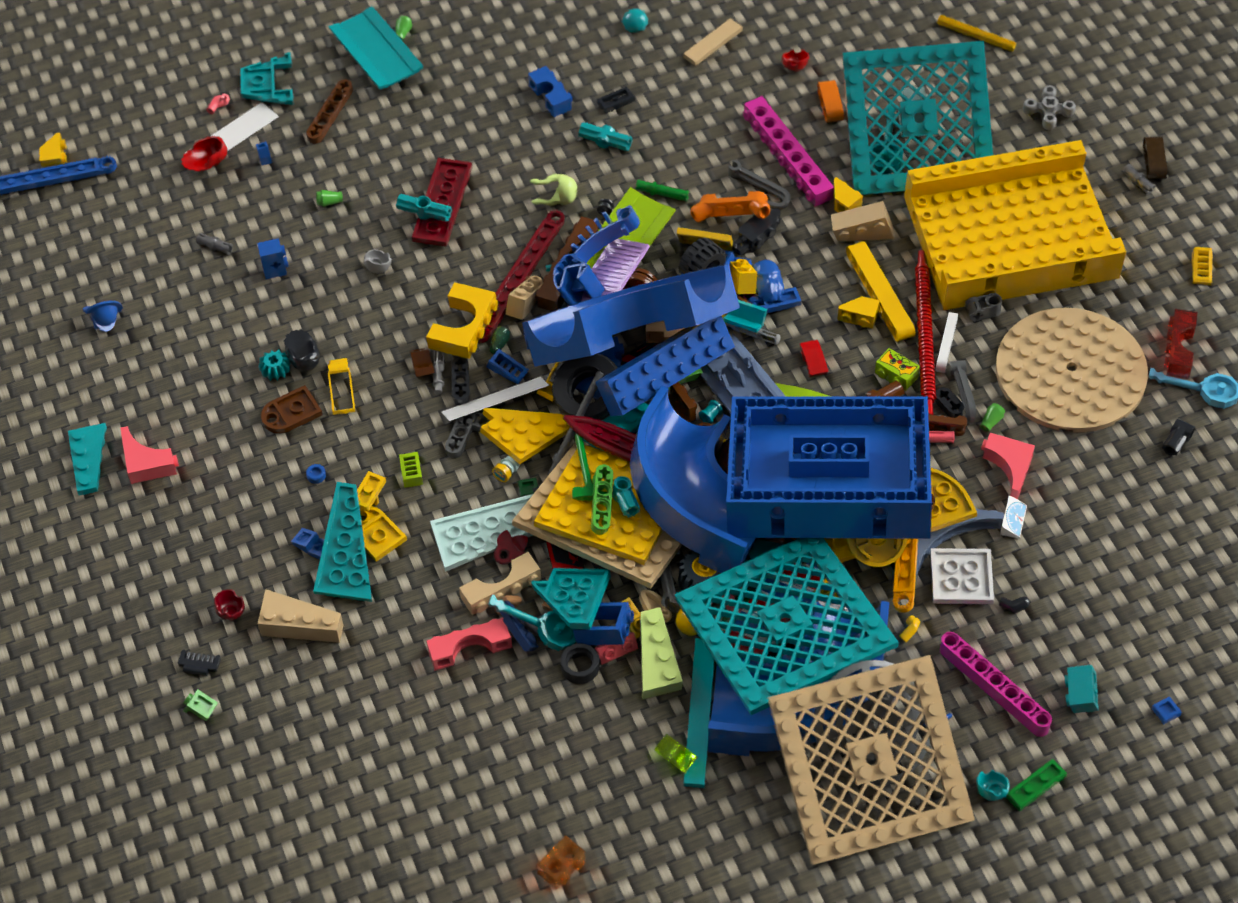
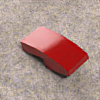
M818 339L799 344L809 377L827 374L829 371Z

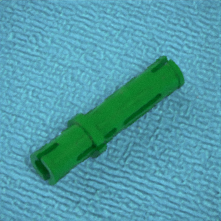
M638 179L636 182V191L647 192L652 196L656 194L685 202L688 201L690 192L688 190L660 185L655 181L651 183Z

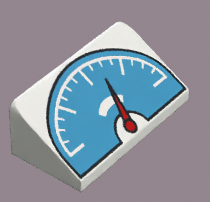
M1011 496L1008 498L1000 535L1020 539L1027 505Z

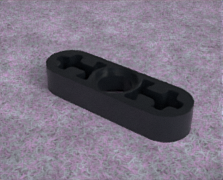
M459 356L452 360L453 401L457 405L468 403L470 400L469 363L467 358ZM459 364H462V371H459ZM458 378L466 379L464 383L456 382ZM459 390H463V397H459Z

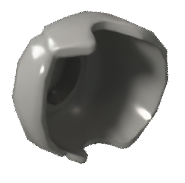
M373 249L369 250L364 256V265L372 273H384L391 265L392 259L389 253Z

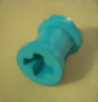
M710 400L708 406L698 413L699 418L703 422L712 424L713 419L723 412V408L716 400Z

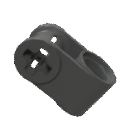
M997 293L971 297L965 302V307L970 312V320L974 322L996 317L1001 312L1002 298Z

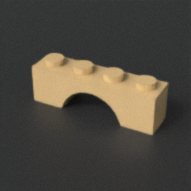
M529 552L511 560V572L503 581L489 584L475 579L459 587L460 597L472 615L486 610L489 607L488 603L492 595H495L497 600H502L504 596L515 595L529 585L532 586V581L541 580L540 568Z

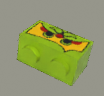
M890 348L876 361L875 374L890 383L894 381L900 382L905 392L919 377L920 366Z

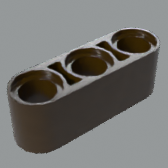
M1144 137L1143 153L1147 179H1166L1167 162L1163 137Z

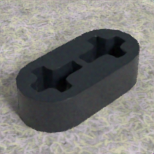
M939 388L936 391V404L948 417L957 418L958 416H963L964 406L958 397L948 388Z

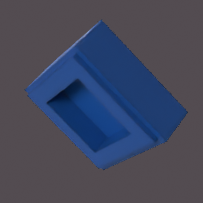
M1170 696L1152 705V710L1163 724L1181 716L1182 713Z

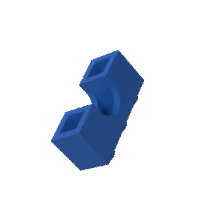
M544 66L528 73L529 86L537 96L548 93L545 95V107L553 117L572 110V96L569 92L565 91L563 84L558 82L553 71Z

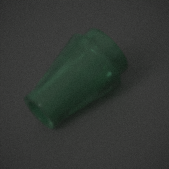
M498 326L493 330L489 349L490 353L495 354L498 349L502 350L510 339V331L507 328Z

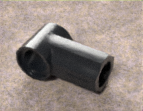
M1178 418L1173 424L1162 449L1170 456H1177L1185 442L1191 439L1196 427Z

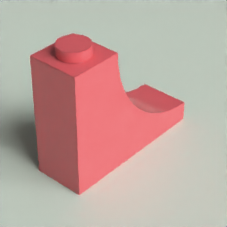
M128 426L120 428L127 473L131 484L177 474L176 467L179 466L177 455L172 454L171 448L153 449L143 446L132 437Z
M990 433L988 440L984 439L981 450L984 451L983 459L993 462L1004 471L1011 486L1010 496L1018 500L1033 458L1035 445Z

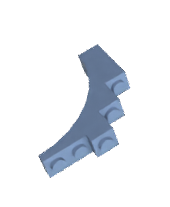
M975 508L977 517L931 532V539H918L916 580L924 560L930 554L931 548H936L945 540L967 531L1001 529L1004 512Z

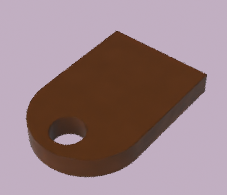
M306 385L267 403L262 409L261 419L268 431L281 434L322 416L323 413ZM270 418H276L274 422H267Z

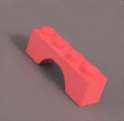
M504 618L492 619L484 624L472 625L470 628L460 631L455 630L450 634L435 636L427 640L428 652L434 670L454 665L457 654L467 646L481 645L488 648L492 653L512 648L511 636L503 621Z

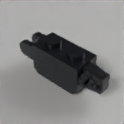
M776 208L771 209L770 214L765 219H759L755 215L739 227L738 239L732 245V250L742 255L746 251L753 253L757 248H761L765 241L776 234V227L780 224L781 220L780 210Z

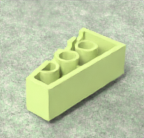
M661 608L642 611L640 615L643 700L682 690L683 680Z

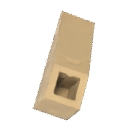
M530 276L508 295L506 315L522 320L530 313L537 301L535 299L536 291L543 284V280L540 277Z

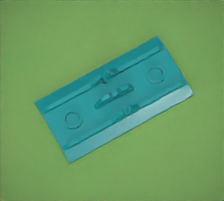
M373 6L348 20L328 26L330 31L379 89L387 88L424 68L422 63Z

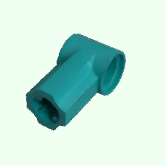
M620 476L614 480L612 498L618 502L623 515L633 517L640 512V506L631 489V480Z

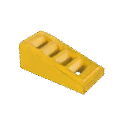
M1194 247L1192 253L1193 284L1212 285V248Z

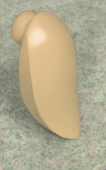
M642 590L640 592L639 600L644 611L660 607L664 621L669 622L671 620L672 613L662 606V597L659 594L650 590Z

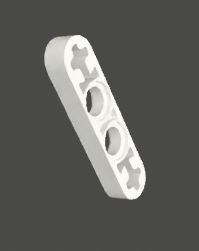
M949 312L936 364V372L945 373L958 319L957 313Z

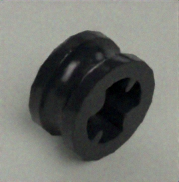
M609 199L599 200L597 212L603 215L602 213L606 211L610 215L613 211L614 203Z

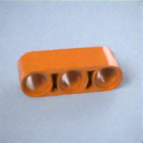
M836 81L818 82V95L825 122L843 121L844 110Z

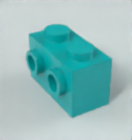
M1093 666L1067 667L1068 675H1065V685L1069 690V694H1066L1067 706L1071 707L1073 713L1099 711L1097 676Z

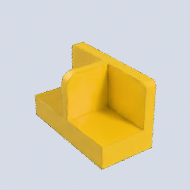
M370 471L367 472L357 489L360 509L368 512L373 504L378 505V495L386 483L385 477Z

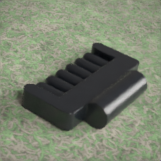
M182 650L178 659V666L183 667V673L208 676L209 672H217L221 657L220 655H216V657L212 655L211 657L205 654L201 656L200 653L196 656L195 652L191 655V652L186 653V650Z

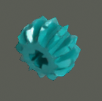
M271 349L270 353L264 352V357H260L258 367L264 378L268 377L270 381L275 378L278 381L279 377L285 378V373H289L291 364L285 352L281 353L280 350L274 352Z

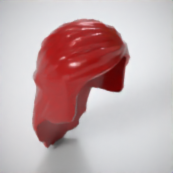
M219 136L201 139L193 145L191 150L183 154V158H181L182 166L195 172L208 170L226 158L228 153L227 146Z

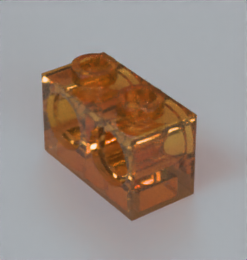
M565 835L537 864L538 875L557 890L561 885H565L569 881L571 874L575 870L578 871L585 864V850ZM568 854L575 855L573 858L565 857ZM559 869L560 872L552 873L551 870Z

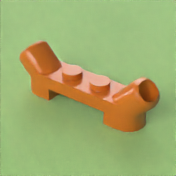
M751 191L748 192L747 196L716 198L715 194L703 195L700 202L691 207L690 212L693 219L700 223L709 217L755 215L759 219H765L771 210L765 193Z

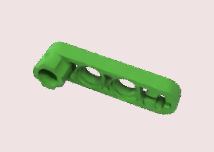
M599 465L592 478L591 529L598 535L605 534L608 531L611 520L613 470L608 465ZM598 488L600 490L606 489L607 494H600ZM602 504L607 510L600 511L596 505ZM600 518H602L603 527L599 526L598 521Z

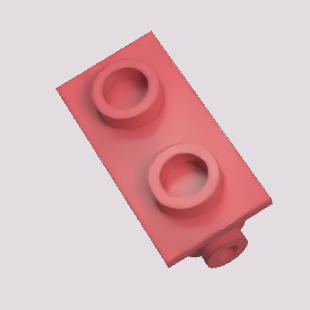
M630 632L626 636L624 645H597L594 649L603 665L638 649L634 632Z

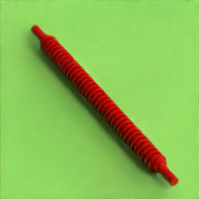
M919 250L918 264L915 267L920 387L921 396H928V414L933 415L936 384L930 269L925 263L924 250Z

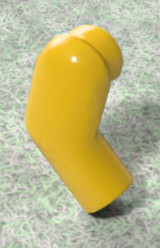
M913 615L906 619L908 626L899 635L906 643L917 632L920 625V620Z

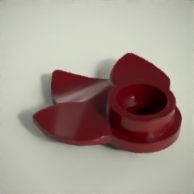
M508 530L503 531L497 538L498 547L494 551L496 562L506 565L511 563V560L525 554L523 551L526 548L528 537L524 535L512 537ZM502 551L507 552V558L502 559L500 553Z

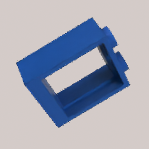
M600 603L594 620L617 619L616 625L591 626V629H573L577 644L624 645L626 636L629 635L630 624L634 621V612L630 609L629 603Z

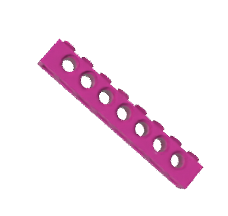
M763 96L744 103V119L749 121L754 132L760 135L762 142L767 144L771 154L777 157L779 164L784 166L789 177L795 180L800 190L802 189L807 200L811 201L815 207L832 200L834 186Z

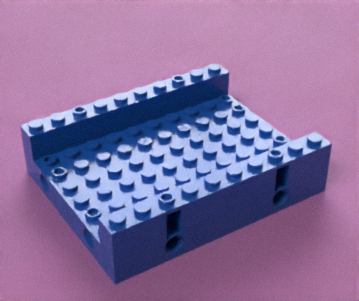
M928 396L732 397L726 498L728 534L737 538L931 539L932 494Z

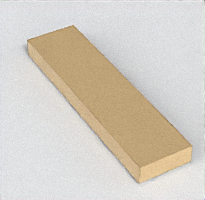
M732 19L727 20L683 53V58L697 66L742 31V26Z

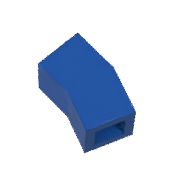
M267 143L255 144L261 166L271 164L272 160Z

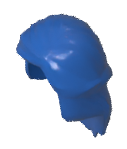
M771 260L756 262L753 268L757 272L756 292L758 297L762 298L763 301L771 302L781 299V295L784 294V284L777 264Z

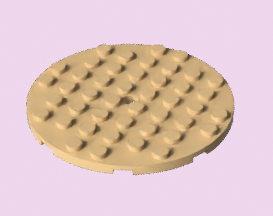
M1078 308L1048 309L1023 318L1006 333L1000 343L996 358V376L1006 399L1011 401L1017 407V411L1028 419L1054 430L1061 428L1073 430V432H1090L1114 425L1116 421L1123 417L1126 418L1135 410L1144 395L1148 380L1147 361L1136 339L1124 327L1110 318ZM1075 366L1076 370L1069 371L1067 368Z

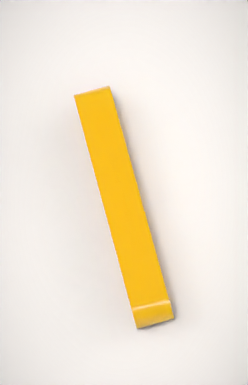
M862 241L847 246L846 254L871 299L880 301L879 313L895 341L899 342L914 337L916 332L912 321L867 244Z

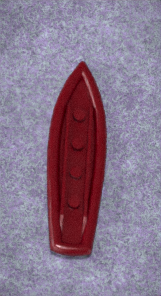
M565 415L563 417V420L584 440L613 456L630 462L636 434L614 424L590 417Z

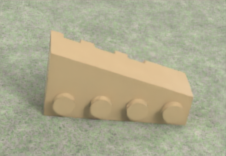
M265 589L258 627L261 636L340 643L343 621L341 613Z

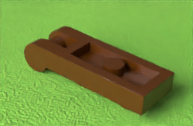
M928 414L929 431H954L956 436H963L965 434L967 418L965 416L952 418Z

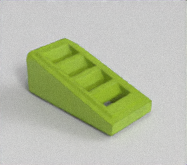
M418 452L400 454L404 488L423 485Z

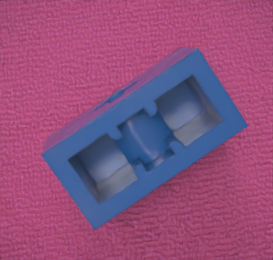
M279 238L257 243L265 278L271 279L287 275L286 267H289L286 251L284 245H280Z

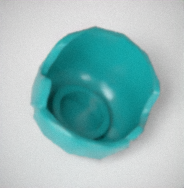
M630 9L624 14L622 19L624 28L629 32L644 31L646 25L649 24L647 15L640 9Z
M991 770L989 773L984 774L981 771L976 778L978 793L988 801L1002 799L1009 792L1008 778L1002 773Z

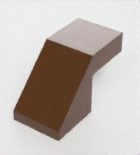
M429 348L410 350L415 376L433 374L434 368Z

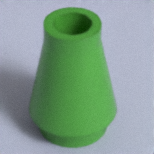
M400 16L396 20L395 33L402 41L412 27V20L407 16Z
M327 190L316 192L317 206L325 207L343 201L342 192Z
M996 403L988 406L980 428L989 432L1004 418V408Z

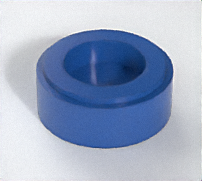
M319 464L309 466L306 470L308 481L313 484L323 482L326 478L325 468Z

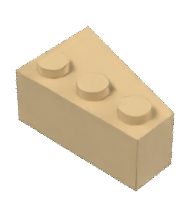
M883 201L831 214L833 233L838 242L894 239L892 221Z

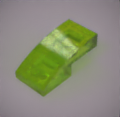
M667 733L654 749L656 753L683 773H686L698 758Z

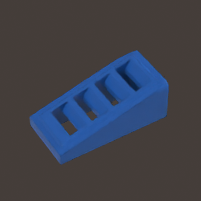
M500 349L496 351L487 364V368L516 384H519L529 371V369ZM511 367L515 368L511 373L509 372ZM518 370L521 371L518 377L514 376Z

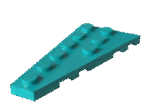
M337 482L313 592L319 595L372 602L356 484Z

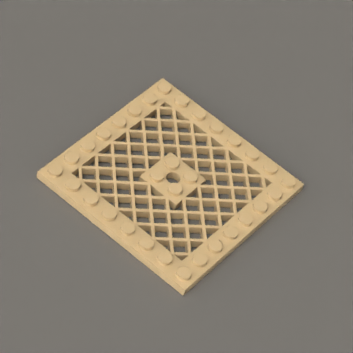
M930 655L768 697L812 865L975 820ZM914 681L915 687L910 685L909 682ZM901 685L897 693L888 689L890 687ZM905 687L914 691L910 701L901 696ZM881 690L877 699L868 694ZM885 692L894 696L890 706L881 702ZM861 695L857 704L849 700V698ZM917 696L919 698L921 708L913 704ZM865 697L875 702L870 711L860 707ZM898 700L907 704L902 714L893 709ZM841 701L837 709L828 705ZM845 702L854 707L850 717L840 712ZM878 705L887 710L883 719L874 715ZM821 706L816 715L807 710ZM911 707L920 712L915 722L906 717ZM825 708L834 713L830 722L820 718ZM858 710L867 715L862 725L853 720ZM800 712L798 718L796 719L795 713ZM805 713L814 718L809 728L800 723ZM891 713L900 717L895 727L886 722ZM838 716L847 720L842 730L833 725ZM923 717L926 724V728L919 725ZM871 718L880 723L875 732L866 728ZM904 720L913 725L908 735L899 730ZM817 721L827 726L822 736L813 731ZM851 723L860 728L855 738L846 733ZM883 726L893 730L889 739L887 733L879 734ZM799 727L807 731L803 739L801 738ZM916 728L925 732L921 742L912 738ZM830 729L839 733L835 743L826 739ZM863 731L872 735L871 737L860 739ZM897 733L906 738L901 748L892 743ZM810 734L819 738L814 749L805 744ZM843 736L852 741L845 743L846 750L838 746ZM928 738L930 739L932 749L925 746ZM823 741L832 746L828 756L818 752ZM909 741L918 745L914 755L905 751ZM891 747L898 751L895 758H893ZM804 748L812 752L808 761ZM922 748L931 753L926 763L917 758ZM836 749L845 754L840 764L831 759ZM869 753L876 755V763L873 765H869L866 762V756ZM902 754L911 759L906 768L897 764ZM816 755L825 760L820 770L811 765ZM848 758L852 771L844 767ZM934 758L938 770L930 766ZM915 762L924 766L919 776L910 771ZM828 763L838 767L833 777L824 773ZM896 768L904 772L899 782L890 777L898 774ZM810 769L818 773L814 781L812 780ZM928 769L937 774L932 784L923 779ZM842 770L851 775L846 785L837 780ZM907 775L916 779L912 789L903 785ZM821 776L830 780L826 790L816 785ZM882 778H883V780H882V782L880 783L879 787H877V786H875L874 784L870 783L871 781H875V780H879V779H882ZM939 779L941 780L943 791L936 787ZM853 780L855 785L863 784L859 792L849 788ZM888 780L896 784L892 794L883 790ZM834 783L843 788L838 798L829 793ZM920 783L929 787L924 797L916 792ZM867 786L876 790L872 800L863 796ZM900 788L909 792L905 802L896 798ZM815 789L823 793L819 802ZM933 790L942 795L938 804L928 800ZM847 791L856 796L851 806L842 801ZM880 793L889 798L884 808L875 803ZM913 795L922 800L917 810L908 805ZM827 796L836 801L831 811L822 807ZM860 799L869 803L864 814L855 809ZM945 799H946L947 805L942 806L943 803H944V801H945ZM893 801L902 805L897 816L888 811ZM926 803L934 807V809L922 812ZM840 804L849 809L844 819L835 814ZM873 806L882 811L877 821L868 816ZM906 808L915 813L902 817ZM821 810L828 814L825 822H823ZM853 812L862 817L857 827L847 822ZM886 814L894 818L893 820L882 822ZM832 817L842 822L837 832L827 827ZM865 820H868L871 823L875 824L861 828ZM845 825L854 829L853 831L841 834ZM826 831L834 836L827 837Z

